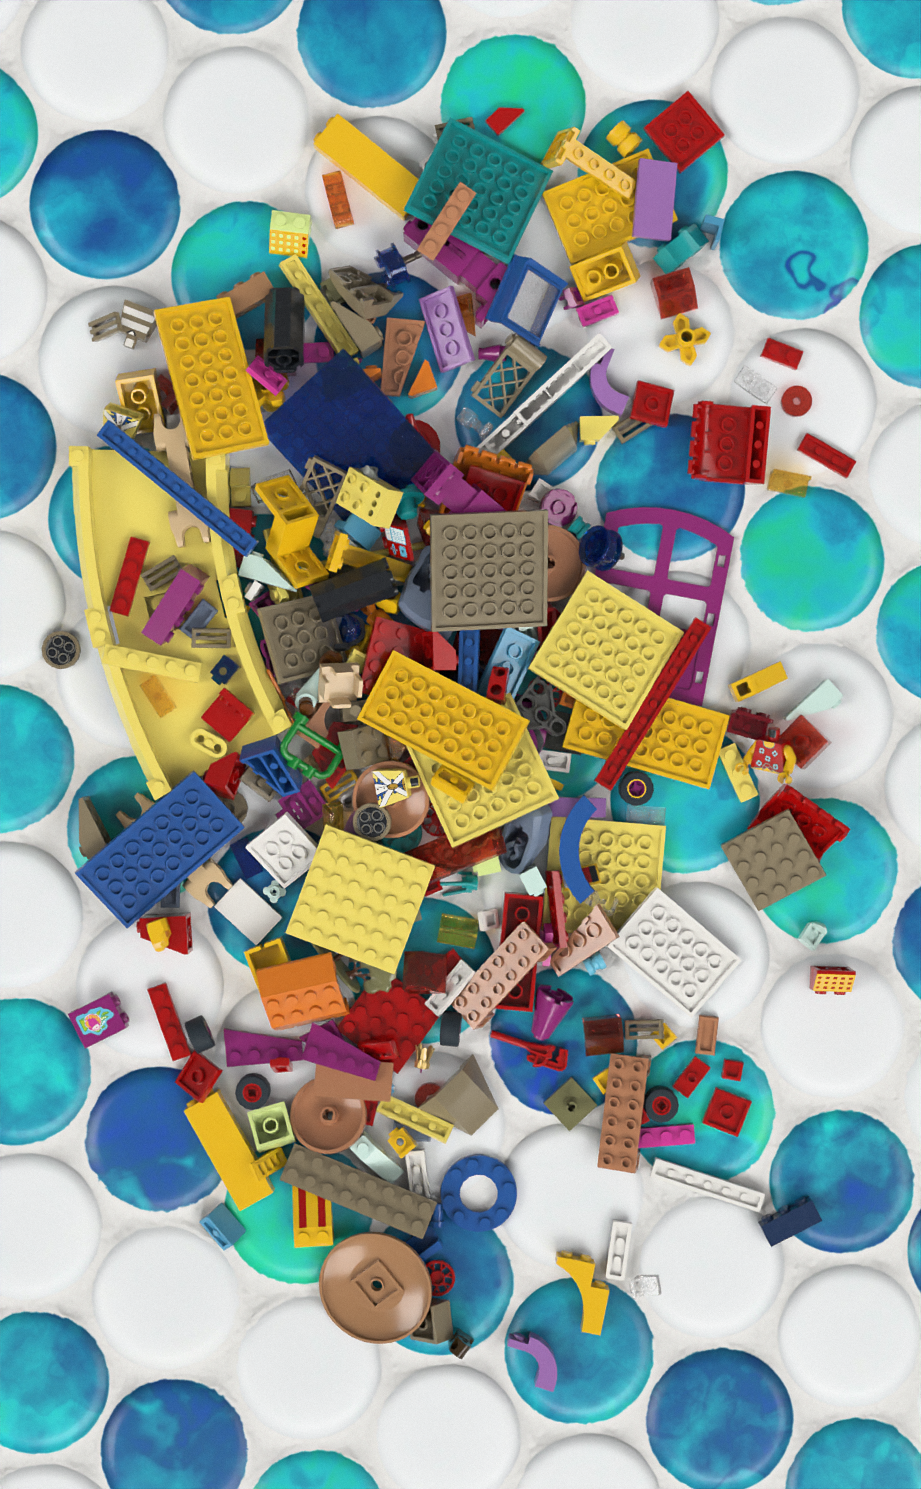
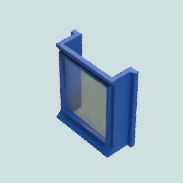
M513 254L485 319L504 325L529 341L532 345L540 347L541 344L539 343L562 290L569 283L532 258Z

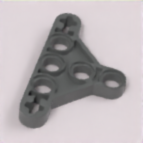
M537 675L516 702V706L521 716L530 721L527 730L544 729L552 736H561L566 731V723L555 714L553 684L548 681L545 683L543 678L539 679L540 676ZM535 684L543 686L541 694L534 692L533 686ZM525 698L530 699L532 702V706L529 709L522 706V700ZM540 710L545 711L547 714V718L544 721L537 718V712ZM555 722L560 723L562 726V730L559 733L552 730V725Z

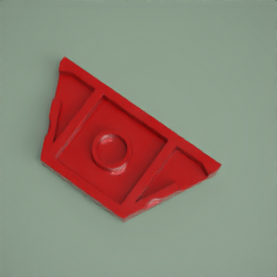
M333 722L327 730L329 734L326 736V739L338 745L340 741L337 732L358 727V725ZM322 745L312 751V755L321 772L328 768L336 755ZM342 758L334 773L326 778L332 790L346 772L344 758Z

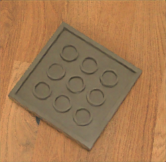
M313 596L257 609L278 684L312 676L320 668L319 661L321 657L329 650L334 651L335 644L343 643L336 618L323 623ZM334 651L335 653L338 652L343 657V663H346L347 656L345 651Z
M789 808L721 844V848L758 911L826 876L823 867Z

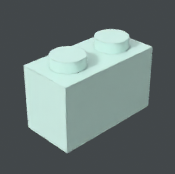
M535 863L519 873L530 896L533 894L535 897L545 892L544 888L547 886Z

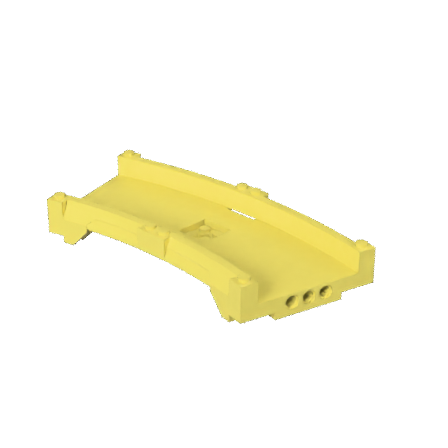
M69 446V466L72 467L73 507L77 545L88 607L84 612L93 648L98 649L100 660L102 661L104 645L109 644L202 663L198 683L102 664L129 742L148 780L146 784L154 800H158L169 793L175 785L193 770L202 777L205 771L209 769L211 763L233 752H238L241 755L242 746L279 735L290 729L293 723L266 672L267 668L249 620L233 546L211 528V542L204 543L200 530L197 527H191L184 535L185 547L179 548L171 531L168 517L169 511L177 510L176 501L173 497L115 450H95L89 446ZM148 451L169 468L167 451ZM189 452L195 490L230 518V455L227 453L192 460L191 452ZM130 537L150 542L141 574L175 555L182 568L191 563L210 576L202 592L194 599L191 609L184 614V620L179 627L176 626L174 629V636L171 641L161 646L141 632L174 579L151 592L144 579L140 577L129 617L112 612L120 643L116 644L107 607L111 606ZM174 561L157 570L156 572L152 573L151 575L147 576V578L149 579L154 575L158 574L159 572L163 571L164 569L175 564ZM176 567L151 582L152 586L178 571V568ZM217 580H218V582H219L220 592H221V596H222V600H223V604H224V608H225V611H226L227 618H225V614H224V610H223V606H222V602H221V598H220V594H219V590H218ZM202 599L218 610L205 628H230L231 648H192L191 638L179 630ZM201 633L199 636H227V633ZM196 640V643L227 644V640ZM223 688L228 689L255 713L231 742H228L201 718L220 695L219 693ZM197 729H204L223 739L228 746L226 754L223 757L215 758L194 747L190 740L191 734ZM199 735L198 741L203 742L204 736ZM215 745V751H221V745Z

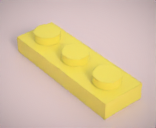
M732 743L721 748L719 753L720 760L740 803L757 796L758 792L749 773L747 775L742 774L744 767L739 772L735 771L736 764L743 763L736 744Z

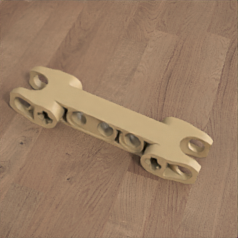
M160 413L154 414L153 434L157 452L167 451L170 470L195 489L188 452L189 445L181 415L179 426L175 429H167L164 426ZM176 501L177 510L169 511L168 517L177 546L179 548L185 547L184 535L191 527H197L201 532L203 542L210 543V528Z
M140 792L134 796L142 807L141 815L155 803ZM122 811L116 814L124 828L136 820L130 818ZM211 858L190 874L183 884V887L195 899L201 901L209 908L215 904L207 892L208 885L211 882H219L228 890L233 886L224 870Z

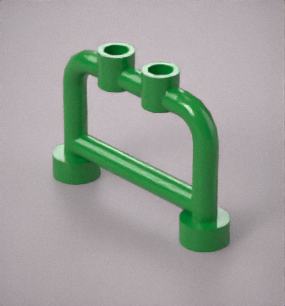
M296 711L292 717L295 721L280 744V753L288 761L286 765L294 770L299 767L303 770L301 774L307 778L326 779L334 773L343 758L340 742L338 745H335L305 726L309 718ZM297 731L302 732L336 754L325 771L321 772L288 752V745Z

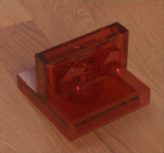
M160 374L156 379L160 383L158 387L167 395L161 405L172 415L178 408L172 382Z

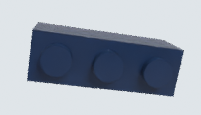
M802 1196L796 1199L794 1204L780 1207L778 1212L773 1215L767 1214L763 1216L758 1223L772 1247L821 1222L822 1219L809 1196Z

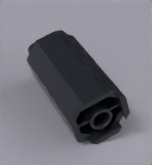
M296 287L271 288L269 294L265 296L264 363L268 368L269 365L273 367V371L276 373H294L299 365L300 367L304 365V295Z
M386 557L309 585L323 623L399 594Z

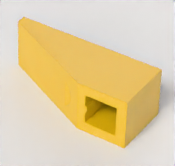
M781 661L728 684V687L735 702H740L788 679Z

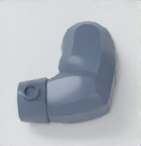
M430 544L424 547L418 560L409 571L398 602L401 612L415 625L426 631H431ZM453 631L438 633L447 641Z
M549 804L505 824L504 831L497 843V854L500 863L510 873L519 874L526 870L545 846L552 818V809Z

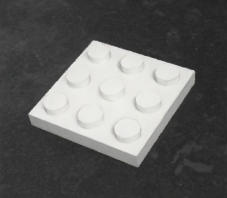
M286 812L250 841L245 848L285 889L310 868L318 844Z

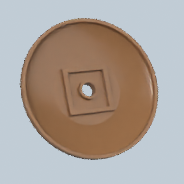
M363 1232L345 1238L330 1251L320 1271L319 1292L328 1316L343 1332L363 1342L386 1344L406 1338L422 1324L431 1305L432 1282L424 1261L407 1243L389 1234ZM373 1281L381 1282L382 1288L374 1287Z

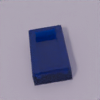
M248 837L230 845L245 879L264 871L259 861L245 848L250 842Z

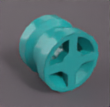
M579 516L568 528V531L576 534V538L579 540L591 525L585 523L583 518Z

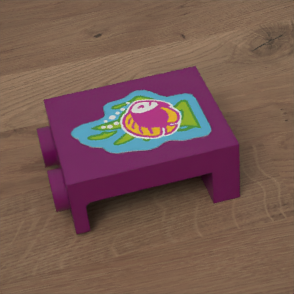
M110 992L68 1014L85 1049L129 1026V1017L125 1011L122 1012L119 1006L121 1001L117 994L114 995L113 992Z

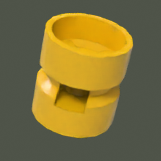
M622 120L610 131L606 140L612 146H617V151L626 158L639 146L642 139L635 132L631 133V127Z

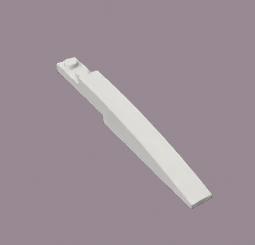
M600 333L596 335L476 447L479 448L478 452L481 453L482 450L498 454L501 450L508 447L590 370L612 346Z

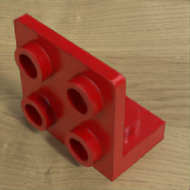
M223 688L219 693L220 695L201 718L228 742H231L255 713L228 689Z

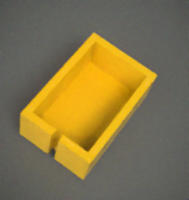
M282 936L265 942L264 947L262 944H259L244 951L258 990L256 969L291 961Z

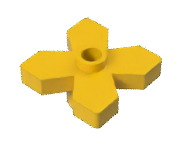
M679 313L672 323L676 334L665 335L659 344V348L667 353L679 349L680 361L691 366L697 357L694 345L705 344L711 332L703 327L692 330L689 318ZM682 338H687L688 342H684Z
M282 375L288 381L276 396L255 378L252 379L259 406H262L267 412H274L280 406H284L286 397L283 391L289 387L287 375Z

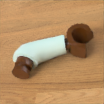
M329 650L321 657L319 665L343 663V657L338 652L335 653ZM319 668L296 694L295 706L305 716L313 713L314 707L318 702Z

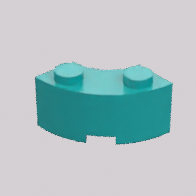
M696 224L690 227L684 226L678 231V237L668 245L666 243L662 244L656 250L658 254L653 259L667 276L681 267L688 258L693 257L709 242Z

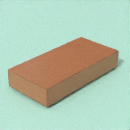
M699 1015L695 1046L696 1054L715 1056L719 1017Z

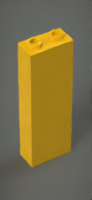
M338 113L335 117H330L324 131L318 132L313 140L314 148L405 221L409 213L403 210L419 179Z
M211 1089L204 1103H199L195 1099L186 1103L187 1107L184 1109V1113L239 1211L272 1194L275 1188L269 1177L256 1182L249 1164L258 1159L220 1089L216 1091Z

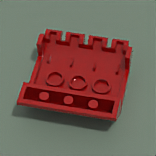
M698 401V404H693L692 418H695L696 421H692L691 437L695 439L690 441L689 456L693 457V460H688L687 474H691V479L738 485L764 484L771 407L713 404V401Z
M783 784L769 798L747 828L749 830L789 808L819 862L823 854L836 841L841 842L850 831L849 827L835 819L831 814L788 784Z

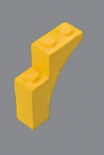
M564 1250L561 1253L556 1252V1264L570 1274L582 1295L583 1314L580 1326L581 1331L601 1335L610 1290L603 1281L595 1280L592 1282L595 1268L594 1259L585 1254L575 1256L572 1252Z

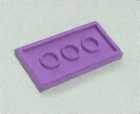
M644 158L638 160L632 237L671 241L677 163Z
M448 286L419 299L440 372L445 373L474 361L475 357L454 287Z

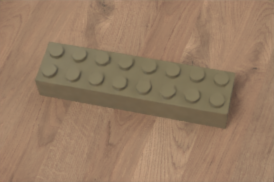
M294 1144L280 1177L281 1181L421 1239L425 1235L437 1202L298 1144Z

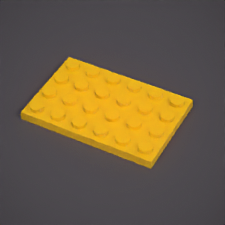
M648 148L614 162L612 165L637 181L638 160L640 158L653 160ZM585 174L543 192L542 197L571 265L623 241L629 242L636 239V237H632L636 186L629 199H624L589 174ZM673 209L672 223H675L678 221V218Z

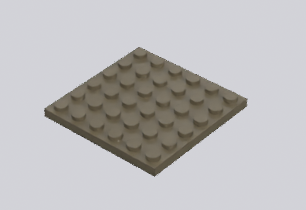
M547 509L430 514L432 632L547 626Z

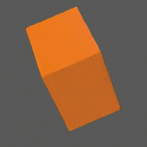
M424 360L408 393V397L411 399L437 390V385L427 360Z

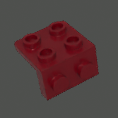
M738 707L736 710L731 711L726 732L757 740L766 735L768 724H773L774 720L769 719V714L756 712L755 715L751 714V709Z

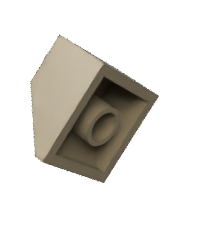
M432 1298L424 1321L410 1334L411 1340L440 1344L453 1338L449 1300Z

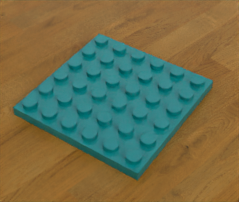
M450 118L403 211L433 225L454 190L461 182L475 191L476 195L450 235L509 264L553 170Z

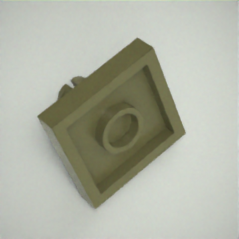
M572 1077L565 1081L543 1102L569 1131L598 1106Z

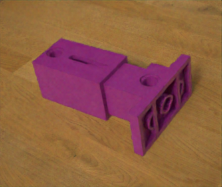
M417 217L413 221L409 220L403 228L404 242L417 251L432 225ZM420 227H427V229H425V230H421V229H419V228H420ZM450 235L433 262L425 256L423 257L458 285L462 282L476 294L475 300L481 306L475 312V324L482 329L488 321L485 317L498 290L491 286L500 285L507 266L501 261L498 265L495 264L481 250Z
M436 450L411 479L424 495L433 500L438 506L442 502L451 510L449 513L506 511L475 483L472 486L462 478L464 474Z

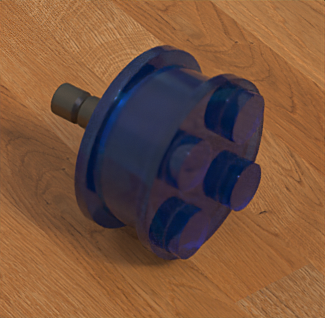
M392 242L387 249L382 251L375 250L377 256L374 257L377 267L382 268L384 272L382 278L385 285L391 286L392 290H395L396 285L405 281L407 283L411 282L406 264L423 256L415 251L402 257Z

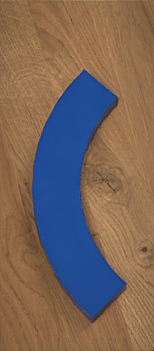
M585 795L571 809L562 829L559 847L560 864L564 879L571 893L580 904L594 892L582 871L579 859V842L582 831L589 818L597 810Z

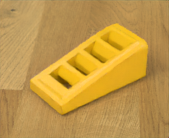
M277 1147L260 1156L249 1164V1167L256 1182H260L284 1167L287 1159L282 1148Z

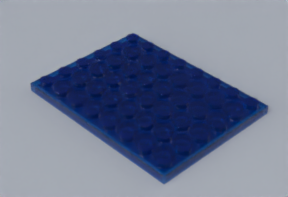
M344 348L264 421L270 442L303 477H305L308 470L305 468L308 458H313L316 455L347 472L349 467L358 469L364 468L366 465L377 467L378 478L401 490L405 489L408 485L414 484L411 479L435 451L430 443ZM316 462L314 466L316 474L324 473L323 466ZM338 473L331 474L334 483L341 482L343 476ZM327 475L318 478L322 487L330 485ZM314 479L307 481L314 489L318 488ZM332 488L323 490L326 499L334 497ZM337 503L333 508L337 515L345 522L352 514V512Z

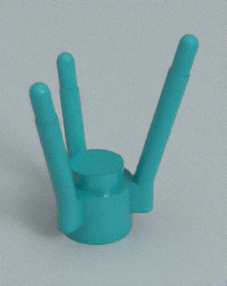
M434 864L436 865L435 868L465 876L462 877L461 881L440 882L441 886H461L464 888L445 892L442 894L443 896L472 893V890H477V875H472V872Z

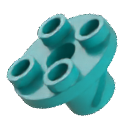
M412 484L400 490L404 493L396 513L402 520L414 519L418 515V504L425 498L424 493L416 485Z

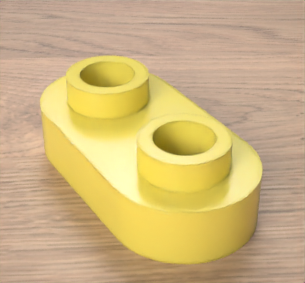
M197 729L191 734L190 740L194 747L215 758L223 757L226 754L228 746L223 739L204 729ZM199 735L204 736L203 742L198 741ZM217 744L221 745V751L219 752L214 749Z

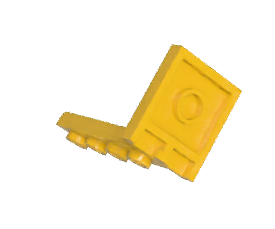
M571 127L558 131L541 165L553 168L561 166L567 159L624 199H629L636 186V180L577 141L576 138L580 133V130Z
M335 530V536L332 545H330L329 555L324 567L336 573L337 569H341L343 563L360 567L386 556L349 545L350 539H347L348 535ZM386 557L394 580L405 583L406 577L413 565Z

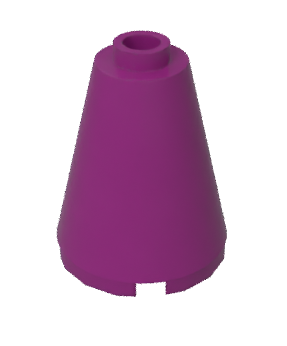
M543 984L539 985L537 989L531 1029L534 1037L542 1041L549 1039L574 1002L573 997L560 988H557V991L551 989V985Z

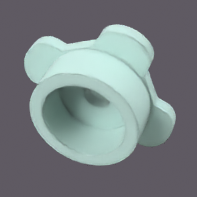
M273 880L270 886L263 889V893L268 895L272 903H276L278 898L285 896L286 890L276 880Z

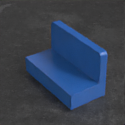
M428 1225L423 1239L412 1236L405 1241L419 1254L423 1261L443 1248V1242L430 1225Z

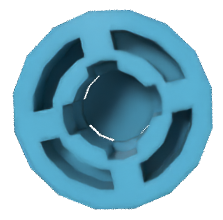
M599 951L583 961L590 976L595 974L597 969L603 970L607 967Z

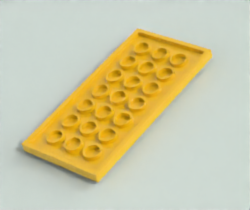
M230 297L154 310L156 325L192 460L268 446L269 440L251 375L245 371L249 366Z
M394 650L357 718L359 721L492 791L495 789L530 722L528 719Z
M668 698L627 766L710 789L730 715ZM575 699L562 747L607 760L625 730Z

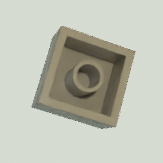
M364 724L337 732L346 770L361 769L390 759L384 733Z

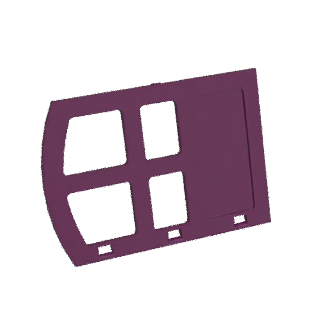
M638 507L606 513L600 544L612 549L615 548L619 527L638 524H660L663 529L653 576L613 569L611 567L613 557L599 552L595 570L597 577L608 584L649 591L650 597L647 609L660 616L663 597L666 594L704 601L706 603L704 623L707 622L708 613L714 614L713 625H709L712 627L669 696L671 699L702 706L734 537L705 519L672 509ZM678 528L703 537L717 546L709 587L668 579L671 555ZM719 555L726 556L724 567L717 566ZM679 628L685 634L687 629ZM697 672H703L701 684L695 683Z

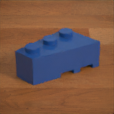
M277 735L242 746L239 761L243 764H248L253 769L252 772L256 775L260 774L266 779V783L282 797L300 792L303 776L298 768L294 770L286 765L288 761L280 753L281 741Z

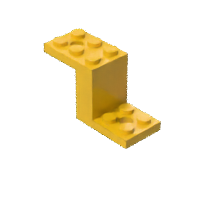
M290 475L257 483L255 486L256 492L275 516L265 548L292 586L297 589L328 579L329 573L309 547L319 517L317 511Z

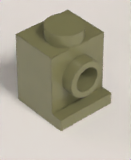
M330 278L320 283L323 290L327 289L325 294L330 302L335 301L341 306L346 303Z

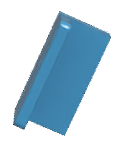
M706 214L701 223L700 230L714 235L711 250H715L720 240L725 219Z
M353 513L346 522L338 519L334 525L339 531L347 534L348 538L355 545L367 551L371 549L381 535V531Z
M220 1203L211 1213L199 1221L223 1251L231 1247L246 1232L244 1227L223 1203Z

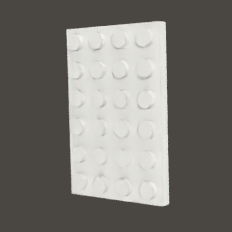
M657 887L651 891L619 928L617 933L620 937L607 945V947L691 1018L741 961L738 956Z

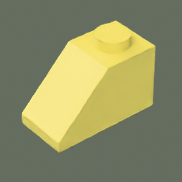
M580 416L579 442H584V445H595V442H599L618 422L619 416Z

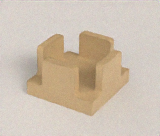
M358 662L320 664L317 696L319 703L329 702L334 709L351 708L350 701H357V698H362L363 680L359 675Z

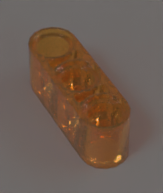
M341 170L323 174L322 178L335 229L354 225Z

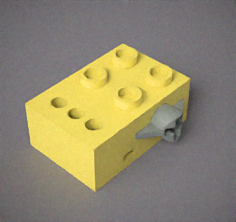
M368 465L360 469L349 467L336 503L373 526L389 529L404 492L378 478L377 467H369Z

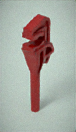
M494 1030L491 1031V1038L527 1049L531 1053L527 1055V1060L533 1063V1067L544 1066L556 1071H563L567 1067L568 1049L560 1047L559 1054L555 1057L557 1062L549 1060V1058L552 1059V1052L556 1047L551 1043L528 1042Z

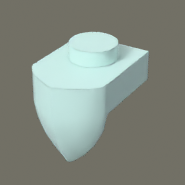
M809 922L797 939L813 951L817 948L824 935L827 934V928L821 922Z

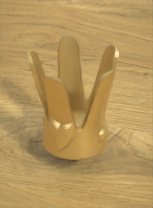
M420 1043L418 1047L415 1045L416 1061L414 1062V1067L419 1068L420 1073H422V1069H429V1061L435 1048L430 1045L428 1050L426 1048L422 1049V1044Z

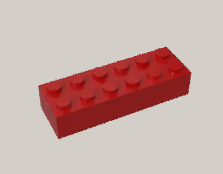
M504 892L499 946L522 922H526L540 937L543 895L534 897L533 894L530 896L527 893ZM537 964L494 1009L533 1012Z

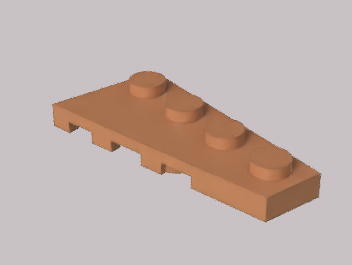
M387 318L381 396L400 397L425 321Z

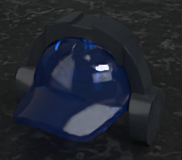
M353 613L340 616L342 617L343 643L335 644L334 651H348L350 647L363 641L366 632L365 623L362 618Z

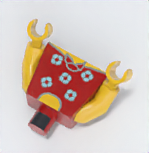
M769 727L768 735L755 740L742 759L744 762H740L735 766L736 772H739L744 767L743 775L749 773L748 765H751L750 768L779 774L777 780L781 784L784 783L785 778V783L791 784L793 779L790 774L793 773L796 756L790 746V741L780 738V728Z

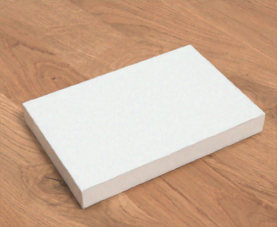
M241 878L214 906L255 945L282 918L272 906Z

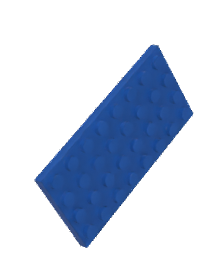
M193 770L175 785L169 793L161 797L77 869L75 874L128 929L245 827Z

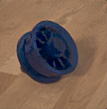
M601 525L591 527L584 534L580 542L579 557L581 562L599 571L610 570L616 565L618 560L625 558V554L622 553V538L618 532L608 530Z

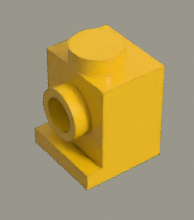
M396 1127L388 1134L390 1138L387 1141L401 1159L418 1145L404 1127L400 1130ZM398 1138L404 1140L403 1145L397 1143Z

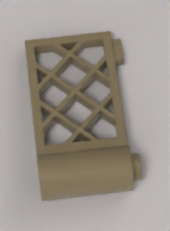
M511 333L506 338L505 349L480 382L476 381L470 389L472 397L500 418L503 417L533 374L542 367L547 359L544 353L516 333ZM506 355L512 358V367L503 368L502 360ZM525 368L529 372L525 378L518 379L516 369ZM513 370L514 380L504 381L503 371ZM494 372H500L501 382L491 384V375ZM515 383L514 393L506 395L505 384ZM502 385L503 396L493 397L492 387ZM489 387L490 398H480L478 396L480 390ZM503 399L504 406L500 412L494 408L493 400Z
M315 455L313 458H308L305 468L308 470L299 489L305 496L307 495L309 502L316 511V506L325 505L327 513L325 516L318 513L319 517L313 536L319 539L336 504L347 471ZM316 462L323 466L324 473L316 474L314 469ZM338 473L343 476L341 482L334 483L331 474ZM327 475L330 485L322 487L318 478ZM314 479L318 488L310 491L307 481ZM332 488L334 497L326 499L323 490ZM320 492L323 501L314 503L311 494Z

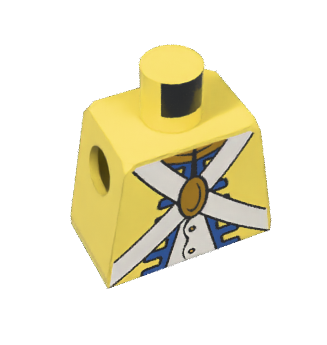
M110 402L103 411V426L110 420L132 439H135L145 414Z
M378 768L372 771L379 808L409 798L411 796L410 788L420 787L419 776L408 777L407 769Z

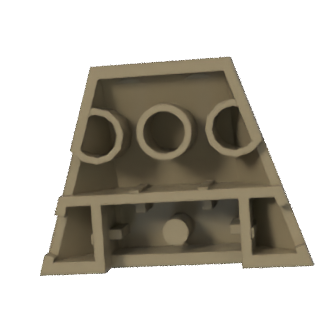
M350 265L331 268L328 271L330 279L339 294L365 320L385 316L404 294L400 291L394 293L386 289L388 285L385 283L377 284L371 281V276Z
M577 421L562 427L528 458L529 460L525 463L532 465L534 475L548 476L577 451L579 423Z
M474 1054L459 1067L460 1069L418 1107L437 1118L453 1124L455 1128L470 1136L498 1110V1106Z

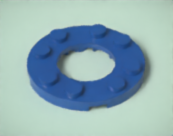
M483 1154L468 1155L456 1161L445 1173L441 1185V1202L448 1217L459 1227L474 1232L489 1231L503 1224L513 1212L517 1200L516 1182L509 1168L497 1158ZM474 1175H484L490 1178L498 1190L494 1205L482 1212L468 1209L462 1203L460 1197V1189L463 1182Z

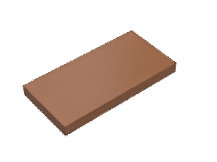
M381 1062L376 1081L316 1064L313 1096L391 1102L394 1063Z

